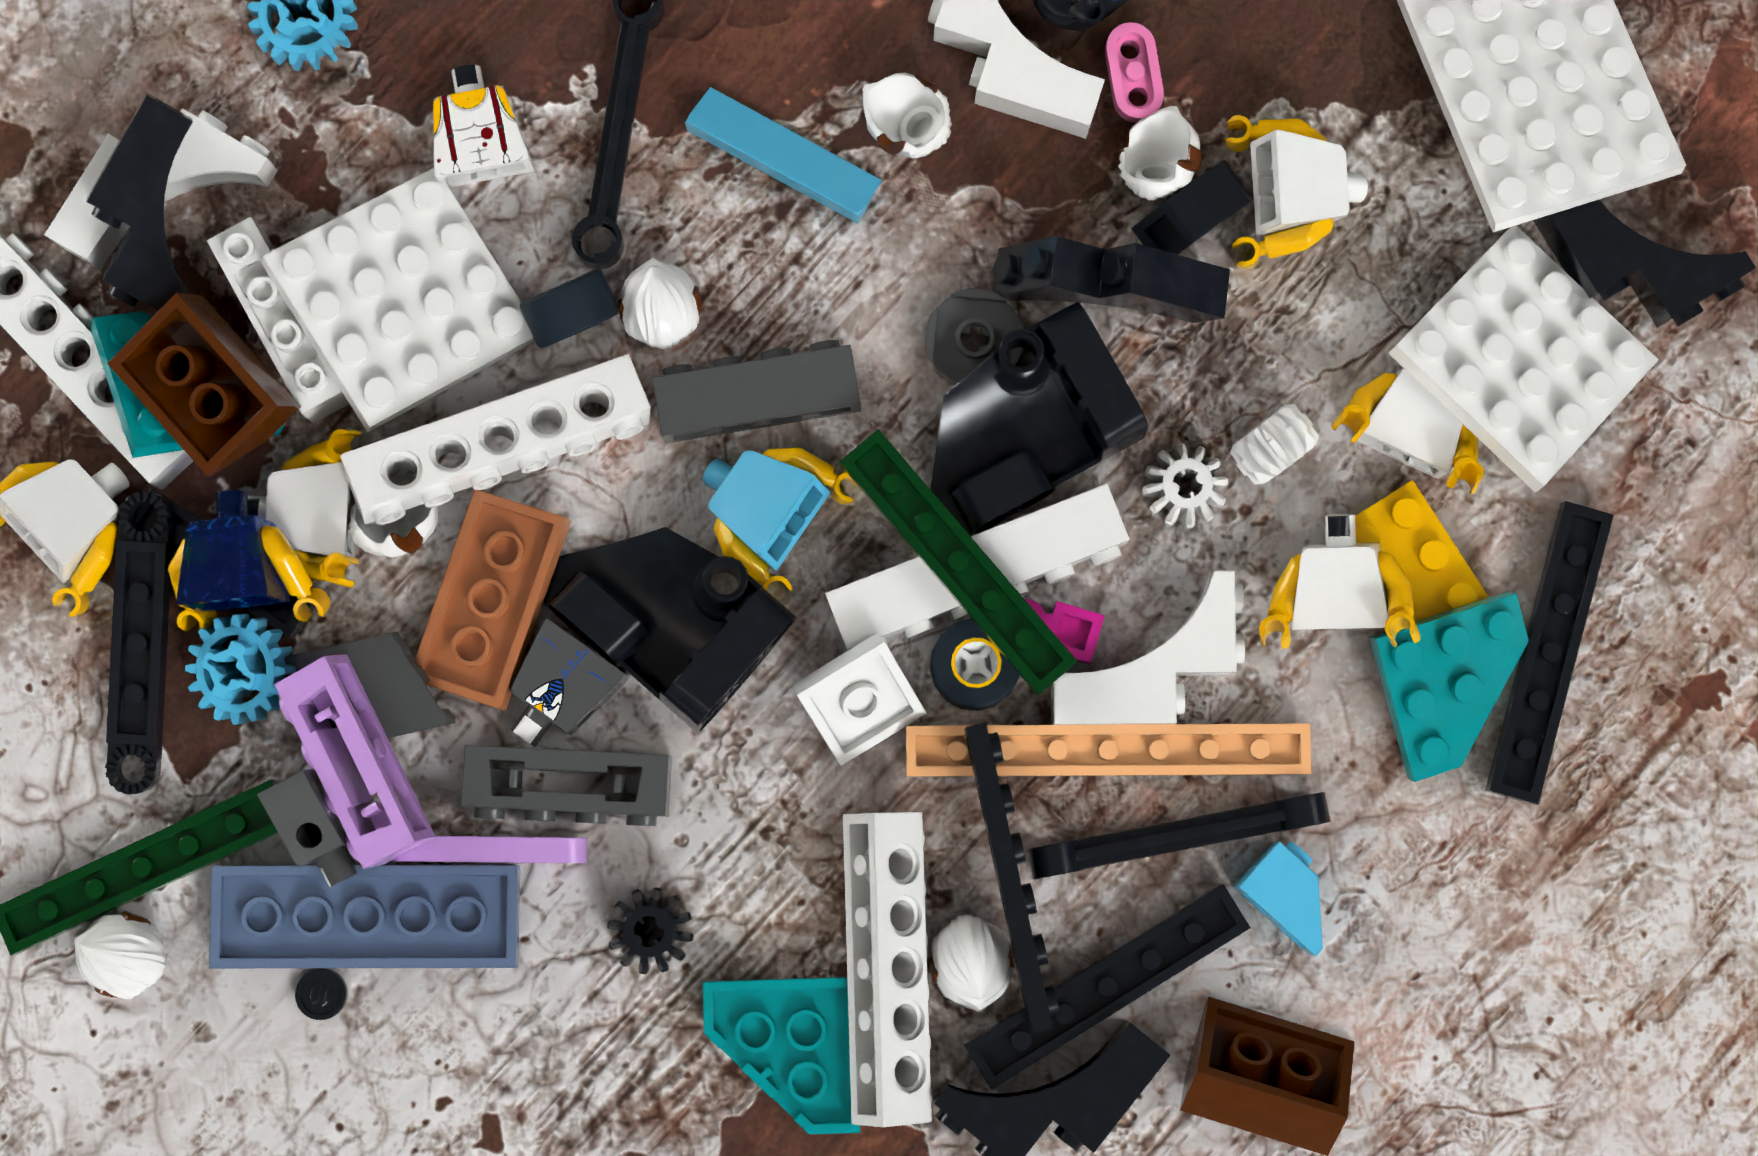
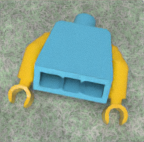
M800 447L772 448L766 450L763 454L747 450L743 452L734 466L718 458L707 466L703 475L704 484L716 491L709 501L708 508L718 517L713 530L723 556L739 560L746 568L747 574L764 589L767 590L769 584L773 581H781L791 592L792 587L788 579L778 574L771 575L767 571L769 566L776 571L778 570L830 493L839 504L846 505L854 502L851 497L841 493L839 488L841 481L846 480L857 487L859 486L847 472L838 475L834 472V466ZM826 485L830 486V491L825 487Z

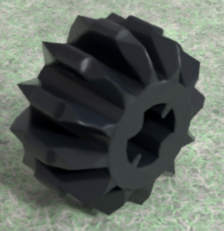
M658 887L653 888L651 892L650 905L646 904L644 894L640 889L632 891V899L637 909L633 910L627 903L618 901L615 908L627 919L625 922L609 920L607 923L608 929L623 931V937L609 942L610 949L615 950L624 945L628 946L630 950L620 960V963L625 967L631 964L637 955L641 956L639 963L640 974H647L649 972L652 957H655L657 967L662 973L668 971L670 967L665 952L668 951L675 959L682 961L686 957V953L674 942L676 940L691 942L694 939L692 932L678 931L677 926L692 920L691 912H684L674 917L671 912L679 905L681 898L674 895L662 907L660 904L663 894L662 889ZM646 916L655 917L656 926L664 929L662 939L657 937L653 940L655 945L646 944V936L638 933L639 923H648Z

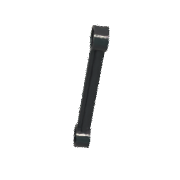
M613 0L616 16L621 25L588 216L576 225L572 234V244L578 258L584 265L592 269L603 270L612 267L620 260L624 251V239L616 223L649 31L656 28L663 18V0H656V3H652L647 12L639 15L635 14L634 19L623 14L621 5L623 0ZM597 226H602L612 231L617 241H611V245L606 251L594 253V258L588 257L583 253L581 239L586 231Z
M1325 792L1031 848L1027 849L1032 878L1039 879L1259 835L1331 822Z

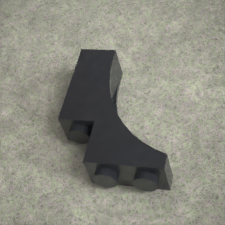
M146 92L88 194L86 202L95 206L91 214L104 223L117 229L120 228L122 222L131 226L103 275V281L111 285L108 293L134 307L138 300L156 309V314L176 293L192 294L181 279L167 245L164 228V198L168 175L174 157L193 120Z
M1600 200L1533 220L1564 271L1584 289L1589 298L1600 294L1603 301H1606L1631 285L1657 328L1673 319L1678 327L1704 311L1699 303L1713 294L1721 302L1746 286L1741 278L1756 268L1746 251L1723 255H1704L1674 250L1657 244L1622 223Z
M1053 236L999 248L998 257L993 267V277L995 279L993 292L999 294L1007 301H1078L1079 303L1138 310L1190 323H1198L1225 318L1230 269L1138 243L1102 249L1063 237Z
M1125 1019L1106 1044L1087 1062L1071 1073L1048 1084L1018 1092L985 1093L966 1090L945 1083L933 1098L934 1104L940 1108L935 1117L957 1135H960L964 1128L980 1141L975 1149L982 1156H1026L1053 1120L1059 1124L1053 1133L1076 1152L1085 1145L1094 1153L1167 1061L1170 1054Z

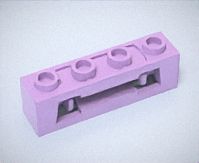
M347 654L323 656L274 684L280 696V709L285 718L294 725L302 741V755L307 764L316 770L324 787V799L331 812L338 816L346 832V846L352 857L360 862L363 869L386 864L435 837ZM331 718L335 721L338 728H332L328 719ZM377 793L381 803L374 802L371 795Z

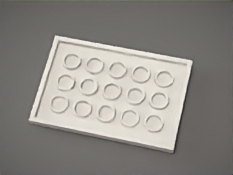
M1397 0L1492 232L1682 174L1686 163L1614 0Z

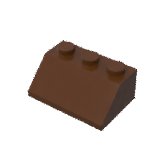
M176 293L107 363L206 476H213L266 442L301 407L202 295Z
M1208 997L1185 1074L1180 1111L1328 1156L1348 1118L1355 1041Z

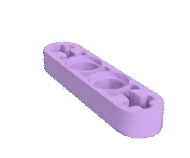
M435 836L391 861L587 863L588 838Z

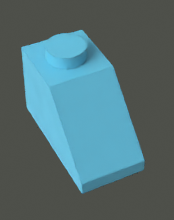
M1280 841L1271 842L1232 887L1307 955L1317 956L1323 949L1318 875L1308 867L1313 860L1292 841H1289L1286 846Z

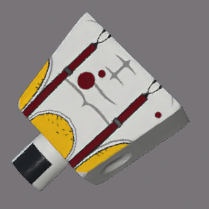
M463 65L454 68L451 73L455 94L439 96L433 102L434 173L438 181H445L450 188L535 171L503 86L497 85L484 88L481 67L479 65Z

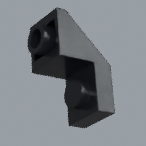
M1223 160L1170 197L1131 229L1143 245L1180 255L1196 241L1218 228L1254 199L1226 160Z

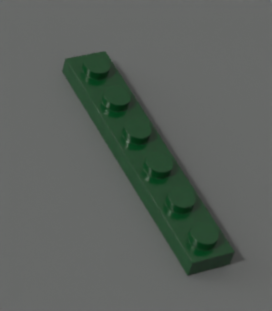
M879 429L839 461L841 467L1037 696L1078 662Z
M270 779L0 904V933L10 956L18 955L279 834L257 795L276 785V780Z

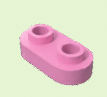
M1133 22L1123 23L1114 28L1110 33L1105 46V59L1115 110L1126 121L1137 123L1141 119L1160 110L1164 99V89L1155 39L1152 33L1141 24ZM1124 46H1132L1137 50L1138 56L1133 59L1125 58L1121 54L1120 49ZM1141 93L1145 97L1146 103L1142 106H1135L1129 101V95Z

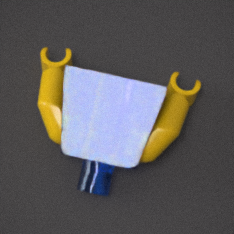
M241 490L217 492V519L191 522L187 526L185 538L182 540L168 566L177 604L185 608L177 617L178 627L184 631H189L197 624L198 620L199 629L210 628L214 625V619L217 618L216 610L290 603V595L298 598L293 608L294 616L297 620L307 622L312 616L306 602L314 604L318 614L324 617L330 609V597L322 589L311 588L313 582L283 532L273 522L258 516L248 515L247 492Z

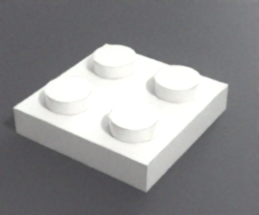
M879 632L791 685L840 766L927 714Z

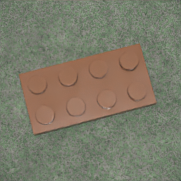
M480 490L473 491L414 660L417 665L422 667L430 679L426 684L427 686L503 711L507 710L512 695L510 692L511 687L521 669L571 520Z

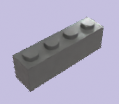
M826 340L811 344V351L791 354L789 348H778L762 352L760 360L742 362L740 356H729L713 360L711 368L693 370L690 364L664 368L662 370L663 376L652 377L661 435L665 444L861 412L851 345L840 346L839 340Z

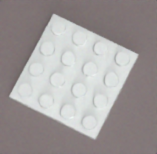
M434 168L268 252L261 259V264L367 432L372 431L535 341L520 309V299L446 182L436 179Z
M1517 226L1510 227L1388 353L1535 493L1548 483L1659 360L1593 297L1589 298L1584 289Z

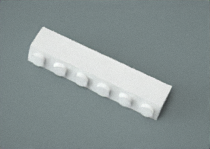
M1108 484L971 536L1020 595L1029 592L1026 586L1027 583L1045 577L1048 585L1074 575L1073 565L1091 559L1094 566L1114 560L1122 556L1119 547L1125 546L1130 540ZM919 557L825 593L846 651L878 632L888 646L886 638L901 632H905L907 639L922 635L935 629L932 620L951 613L954 621L969 616Z

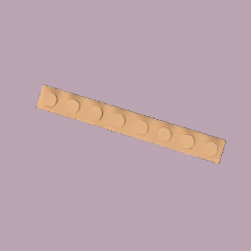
M1310 723L987 725L988 734L998 733L1004 762L995 764L998 776L1311 774ZM974 725L906 726V777H974L964 732L966 727Z

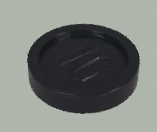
M323 968L312 970L305 974L298 982L295 991L298 1008L304 1015L314 1020H326L336 1016L342 1011L348 998V989L344 979L337 972Z

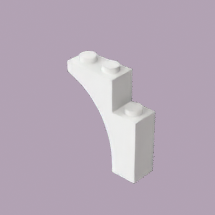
M933 0L928 16V22L935 24L933 41L987 57L986 59L977 57L971 74L969 85L977 88L974 104L1085 139L1087 138L1105 79L1070 68L1036 48L1012 24L998 0Z
M181 109L180 112L192 118L193 123L174 157L168 175L164 202L194 189L215 184L245 183L268 187L278 170L267 158L270 152L267 148L246 135L242 137L240 142L224 132L228 126L205 111H201L197 117L185 109ZM110 134L104 139L44 234L59 247L100 271L131 227L122 222L120 228L117 229L104 223L91 214L95 206L86 202L88 194L119 141Z
M1214 571L1207 578L1199 601L1185 623L1172 637L1152 652L1132 662L1113 668L1092 672L1064 673L1051 684V725L1176 724L1177 714H1184L1185 687L1184 684H1176V676L1232 675L1237 672V663H1244V634L1236 633V613H1243L1244 588L1242 583H1235V571Z

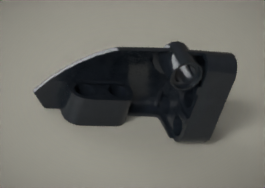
M1078 301L1027 329L1010 331L1003 337L999 348L943 396L930 490L970 536L984 532L1036 504L1053 493L1056 489L1055 486L1145 438L1148 429L1145 415L1091 319ZM1021 347L1030 350L1035 359L1028 366L1018 367L1008 360L1007 355L1011 350Z
M666 527L611 544L559 556L543 602L550 611L602 657L616 667L622 666L696 733L705 728L725 706L797 618L748 575L746 568L739 560L728 556L719 557ZM729 573L736 578L739 587L731 594H720L712 588L710 581L717 574Z

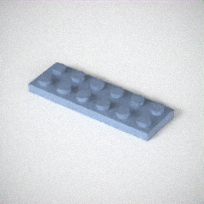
M354 865L358 874L330 888L319 866H212L209 969L519 967L520 865H378L363 869L361 865Z

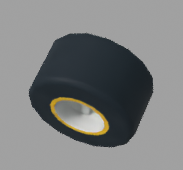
M600 269L585 273L531 297L520 304L522 314L539 348H544L567 339L619 313V307Z
M971 618L956 622L940 635L931 653L930 673L935 688L946 701L960 709L980 711L996 706L1012 692L1020 677L1018 672Z

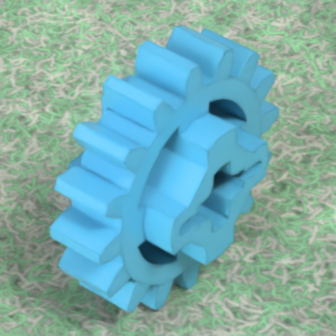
M261 0L260 2L248 3L247 8L251 14L258 17L249 22L248 26L254 35H261L256 41L257 45L263 53L272 50L270 57L279 66L288 57L289 64L294 71H300L304 60H308L314 70H319L320 57L326 55L331 61L336 62L338 57L334 48L337 45L350 48L351 42L344 33L345 30L351 31L358 28L354 17L348 15L357 10V5L354 0H332L334 18L331 21L325 13L329 7L327 0ZM273 11L280 18V22L276 26L278 30L277 35H275L272 26ZM290 11H292L295 14L300 13L305 16L310 12L316 20V22L310 18L305 19L303 17H299L297 20H295Z
M249 614L232 615V618L214 619V628H201L198 631L204 643L190 645L188 648L197 657L196 663L185 666V671L196 674L197 681L193 682L188 689L190 692L202 691L204 696L198 706L201 709L215 707L214 719L217 721L231 718L232 725L249 723V719L251 722L267 719V711L280 710L279 698L277 696L279 693L274 684L283 680L285 675L295 673L296 667L285 664L284 657L293 652L292 646L280 647L277 642L280 640L283 632L281 629L266 631V618H252L250 620ZM234 636H239L238 640H233L230 642V645L227 649L222 647V645L230 638ZM252 690L260 691L252 700L242 702L243 698L250 697Z

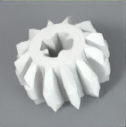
M1285 404L1233 444L1230 454L1236 460V466L1244 476L1247 475L1254 485L1265 484L1316 445L1319 435L1312 427L1313 423L1305 413H1301L1295 404Z
M1182 443L1175 447V460L1168 452L1162 450L1156 456L1161 468L1150 465L1146 468L1144 474L1157 483L1144 486L1142 488V495L1147 497L1158 496L1159 500L1149 507V512L1152 515L1157 514L1164 507L1169 510L1164 521L1166 526L1171 527L1177 520L1178 514H1181L1183 526L1186 530H1189L1195 526V513L1202 521L1208 523L1214 518L1212 510L1208 505L1221 508L1225 504L1226 499L1213 490L1226 487L1228 485V478L1223 476L1212 477L1211 473L1220 467L1221 462L1216 458L1205 466L1201 462L1205 455L1204 447L1199 446L1193 453L1192 458H1188L1187 448ZM1183 476L1191 478L1190 487L1197 491L1196 496L1192 491L1186 498L1178 495L1180 486L1173 482L1174 477L1177 482Z

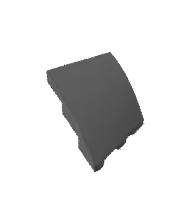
M398 631L284 657L285 664L295 666L297 672L323 656L347 654L387 738L455 723L449 709H441L426 687L430 679L422 667L413 661L410 649ZM331 718L328 719L332 728H338L335 721Z

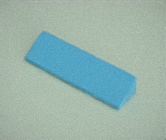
M712 87L708 89L685 121L688 132L857 224L860 222L882 183L881 179Z

